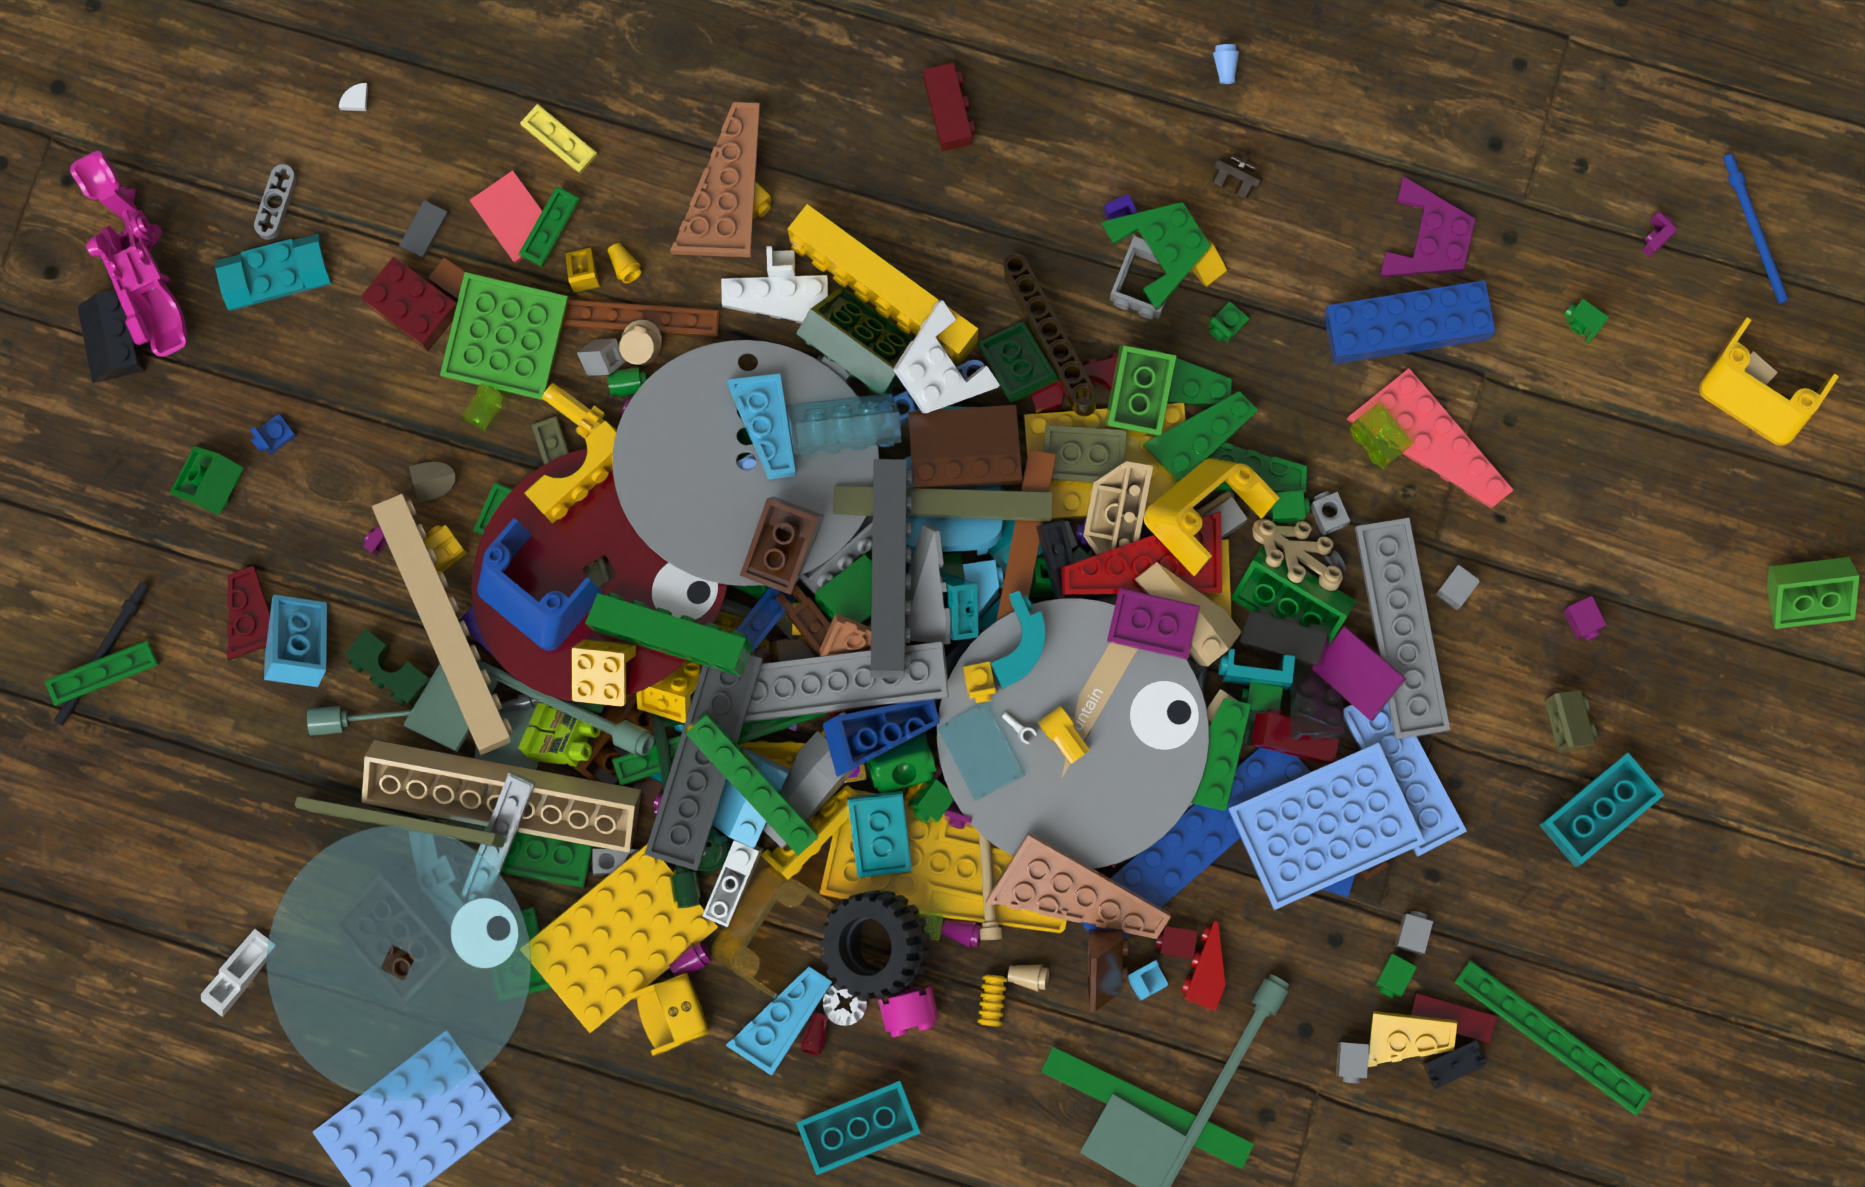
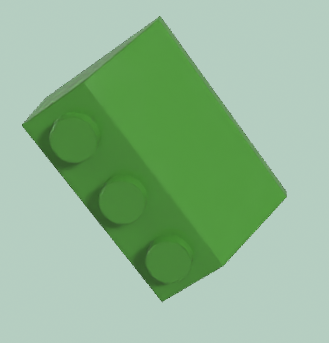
M1850 557L1769 566L1767 591L1774 629L1855 620L1860 575Z

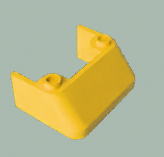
M1747 317L1736 328L1700 382L1699 391L1705 400L1775 445L1784 446L1789 444L1809 421L1839 376L1834 373L1822 384L1817 393L1811 389L1804 388L1798 390L1788 400L1744 371L1750 362V353L1745 346L1737 341L1751 322V319Z
M1208 458L1152 503L1144 513L1145 525L1193 576L1197 575L1212 557L1194 537L1202 527L1201 516L1193 508L1224 481L1261 519L1280 499L1257 473L1246 464Z

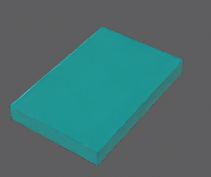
M895 791L847 797L857 878L912 871L903 792Z

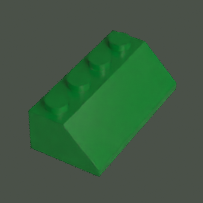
M1262 545L1233 593L1231 600L1323 654L1347 618L1356 600L1338 589L1334 591L1324 589L1319 584V578L1307 571L1301 582H1292L1287 576L1288 567L1285 558H1283L1279 567L1269 566L1265 561L1267 555L1264 545Z

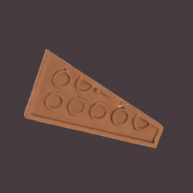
M733 102L721 129L718 142L711 153L707 168H705L690 202V208L679 228V234L671 247V254L751 257L760 103Z

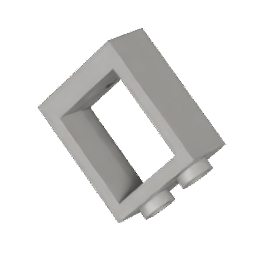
M1133 236L1112 289L1110 301L1114 302L1113 304L1120 309L1128 310V308L1139 311L1138 314L1144 318L1153 319L1154 317L1159 319L1166 300L1163 306L1156 311L1153 305L1120 293L1135 255L1159 264L1145 241Z

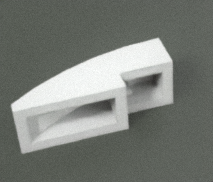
M254 929L219 969V974L201 993V1001L223 1017L261 970L276 948V944Z

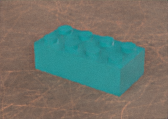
M1626 753L1539 824V826L1572 865L1577 867L1662 798L1664 794L1632 756Z
M901 1081L796 1123L816 1176L921 1133Z

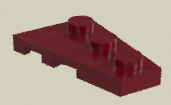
M251 566L228 574V660L266 648L270 609L256 567Z

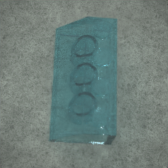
M891 393L884 394L883 396L871 395L785 405L794 455L810 456L814 452L821 451L837 453L841 449L847 448L864 450L868 446L874 445L890 447L894 443L901 442L900 414Z

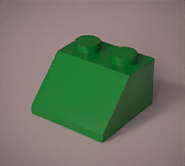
M193 446L169 493L208 512L220 515L221 511L228 504V497L233 487L239 483L244 467L218 453Z

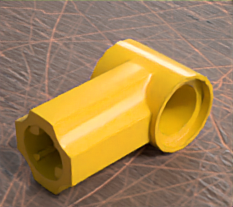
M1058 706L1038 721L1041 729L1052 742H1055L1070 764L1090 751L1074 729L1072 720L1061 706Z

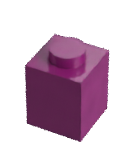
M1593 596L1577 602L1563 611L1577 640L1585 637L1586 641L1594 639L1601 635L1600 630L1606 626Z

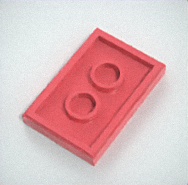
M512 170L470 199V202L514 264H517L524 259L518 253L542 210Z

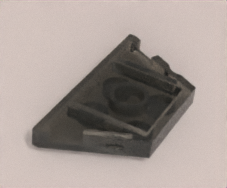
M1295 658L1293 681L1290 686L1291 738L1299 739L1302 735H1310L1312 739H1321L1323 737L1339 739L1344 733L1343 696L1300 659Z

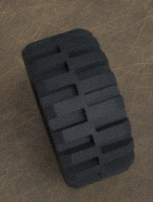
M869 891L843 899L837 904V909H832L829 912L827 919L830 921L823 923L821 930L822 933H825L824 938L820 939V948H824V955H821L823 963L828 964L829 969L826 971L830 978L836 977V985L839 988H848V994L855 997L861 996L863 999L882 998L906 990L907 986L913 985L919 979L917 974L923 973L927 966L923 960L929 958L930 949L926 948V942H930V934H925L924 926H927L925 919L918 917L919 910L915 905H907L909 902L907 898L902 895L896 896L891 891ZM870 918L882 924L890 936L892 945L891 956L883 970L875 969L869 965L863 958L859 948L860 930L863 924Z

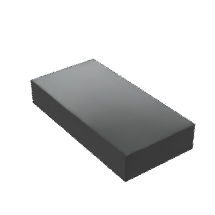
M424 200L401 241L400 248L424 260L448 217V212Z

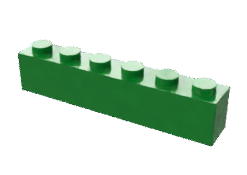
M608 592L607 596L597 593L585 623L594 632L742 677L753 649V645L746 639L747 636L735 630H731V633L723 632L721 627L712 623H706L705 626L697 624V620L686 615H682L681 618L674 617L672 612L657 607L656 611L647 608L648 605L637 600H632V603L625 602L621 596Z
M707 710L686 727L685 734L797 855L801 854L819 838L817 829Z

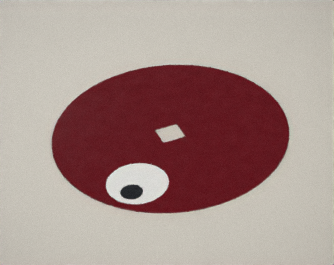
M587 448L571 452L541 466L521 481L507 495L492 515L483 532L476 552L472 574L474 614L481 635L496 660L514 678L529 688L544 695L573 701L572 648L584 639L624 644L633 643L594 632L585 624L590 613L589 611L557 649L545 651L480 598L477 586L485 551L513 518L524 526L532 536L511 559L509 566L503 573L538 602L551 591H560L569 598L587 577L583 569L602 556L608 558L616 573L613 579L598 587L604 595L607 596L608 592L621 596L623 601L632 603V600H637L648 605V609L655 611L657 607L672 612V616L678 618L686 615L697 620V624L704 626L706 623L714 624L719 615L727 589L726 584L707 581L676 568L662 559L640 538L621 507L616 492L613 470L608 473L607 478L603 482L597 483L589 490L583 500L577 501L570 507L564 517L556 520L553 524L548 520L525 492L544 475L552 478H565L576 473L586 460ZM636 645V656L626 662V696L645 690L660 682L677 670L686 660Z

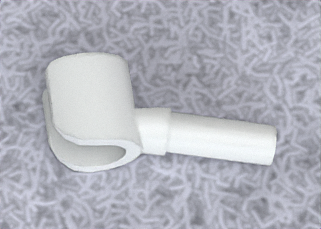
M1007 712L1003 714L1002 718L1018 732L1020 741L1030 744L1023 738V734L1029 730L1036 736L1035 730L1022 726Z

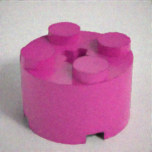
M926 985V991L923 992L921 986L892 994L891 998H888L887 1001H885L884 997L878 998L885 1031L890 1032L891 1037L907 1034L909 1028L918 1026L919 1031L935 1027V1020L939 1019L931 985Z

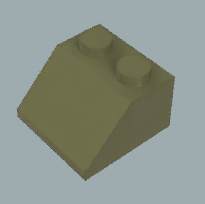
M1581 690L1556 693L1544 701L1558 754L1589 747L1595 743L1594 739L1597 738L1596 728L1593 722H1589L1587 712L1590 711L1589 703L1586 696L1582 697Z

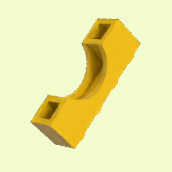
M606 421L585 438L587 457L582 467L576 473L565 478H552L544 475L525 492L528 498L552 524L564 517L570 507L577 501L583 500L587 496L588 491L597 483L603 482L607 478L608 473L613 470V448L616 432Z

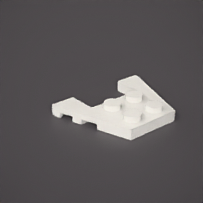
M943 300L937 301L934 304L933 311L928 319L924 320L920 326L921 330L914 341L910 342L893 369L922 413H929L1000 386L987 366H982L964 380L936 339L939 333L956 320Z

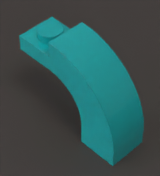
M1016 591L1008 596L1021 625L1022 636L1020 644L1010 655L990 664L1001 690L1019 682L1030 673L1041 656L1045 642V624L1042 613L1039 611L1030 615L1029 611L1033 609L1027 595L1022 596L1020 591Z

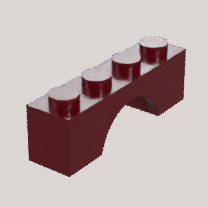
M1118 352L1109 355V359L1098 361L1095 358L1083 362V368L1090 381L1102 385L1110 393ZM1075 375L1067 377L1068 380L1072 381L1079 378ZM1058 381L1029 394L1034 413L1040 414L1061 410L1065 393Z

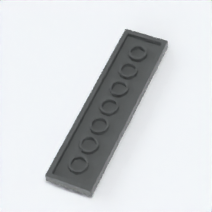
M750 655L742 677L703 665L644 855L699 871L727 778L685 734L686 727L707 710L738 743L764 660L763 658Z

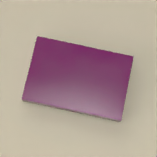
M1119 588L1107 642L1188 660L1200 606Z
M1345 626L1311 668L1371 721L1377 717L1407 679L1352 630Z

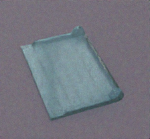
M987 702L937 728L974 801L1025 775Z

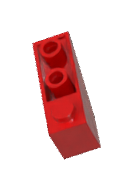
M1216 921L1212 922L1211 927L1205 926L1200 939L1204 942L1201 952H1195L1194 959L1190 965L1195 968L1192 977L1186 976L1180 991L1185 993L1183 1000L1213 1012L1217 1009L1226 985L1219 926Z

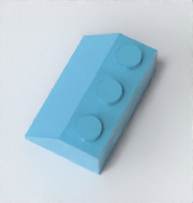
M741 747L781 790L790 769ZM727 779L713 826L728 837L755 848L766 821Z

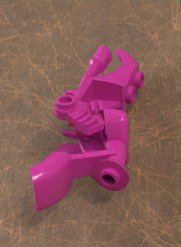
M95 151L76 160L71 165L70 172L83 194L92 200L99 199L102 204L123 220L125 230L119 234L110 225L102 228L96 236L90 238L89 242L86 243V247L93 257L101 256L127 319L125 323L134 343L142 345L150 341L152 352L161 357L180 350L185 346L188 335L185 318L177 300L167 287V283L171 282L170 278L160 273L150 253V250L161 238V227L148 223L142 210L137 211L134 204L136 189H128L127 186L120 187L121 183L116 172L102 152Z

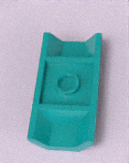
M319 233L296 240L289 239L243 251L239 255L216 260L215 269L221 294L229 311L332 284L325 266Z

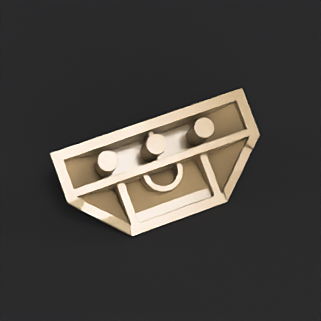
M1125 461L1093 482L1083 537L1096 555L1139 540L1153 466Z

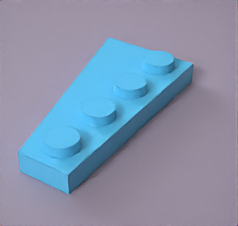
M808 967L726 1046L773 1076L832 984V981Z

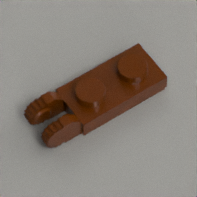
M797 585L792 595L801 604L796 608H793L788 599L779 593L775 596L777 602L818 657H820L819 650L828 632L830 623L813 601L807 598Z

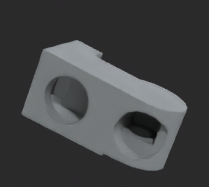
M592 849L593 876L609 875L639 849H630L629 853L612 849Z

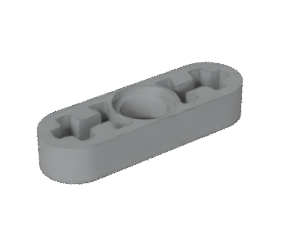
M277 165L271 171L254 222L256 232L261 238L266 240L274 239L280 233L297 182L295 172L288 165ZM286 172V174L289 176V180L286 179L282 183L281 187L284 191H286L284 193L281 190H279L281 181L279 180L278 176H283ZM273 196L282 197L281 206L278 208L269 207L270 198ZM266 211H268L270 214H272L270 223L272 224L273 228H268L265 232V230L261 226L262 224H267L270 217L267 213H265Z

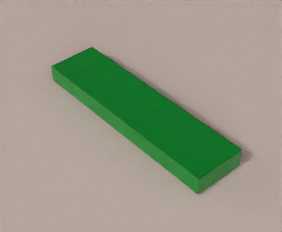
M147 640L44 682L54 706H57L158 666V663Z

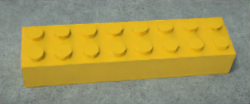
M806 204L788 227L789 240L792 244L791 248L802 257L806 254L813 260L812 264L822 272L827 270L834 275L833 279L839 285L851 287L855 290L854 294L865 303L868 301L877 306L875 310L885 318L892 317L897 321L896 325L907 334L912 332L917 336L921 330L920 326L933 311L934 304L940 301L808 204ZM948 307L956 320L939 333L936 339L951 361L959 366L978 342V328Z

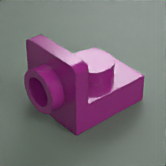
M1659 211L1650 220V223L1656 229L1646 237L1645 241L1647 244L1642 250L1649 258L1677 231L1674 221L1668 215H1662Z

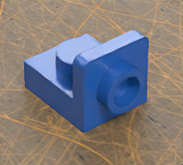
M280 414L273 417L260 428L252 427L250 429L254 435L251 438L254 445L260 452L265 449L270 455L297 437Z

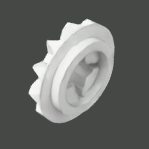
M835 983L824 995V1012L835 1024L843 1026L852 1025L863 1017L867 1008V999H863L861 996L852 999L850 1007L853 1013L851 1014L844 1008L835 1011L834 1009L840 1003L838 993L844 998L852 997L847 992L848 988L841 989Z

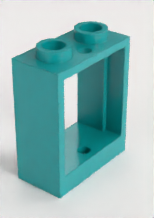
M949 573L940 574L943 583L946 582L947 592H942V595L945 598L944 609L949 608L950 639L977 638V583ZM969 607L970 611L966 613V608Z

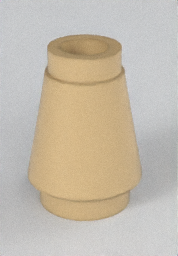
M1010 965L1008 982H1013L1037 992L1040 989H1047L1049 968H1044L1043 965Z

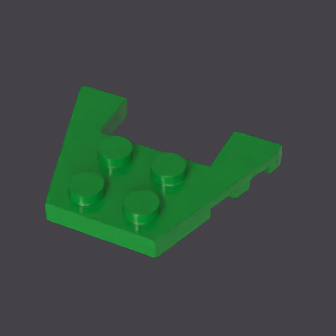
M1183 202L1101 223L1102 228L1114 246L1132 234L1139 232L1166 275L1143 288L1144 293L1156 311L1163 306L1165 300L1171 293H1174L1182 280L1191 273L1211 249L1210 243Z

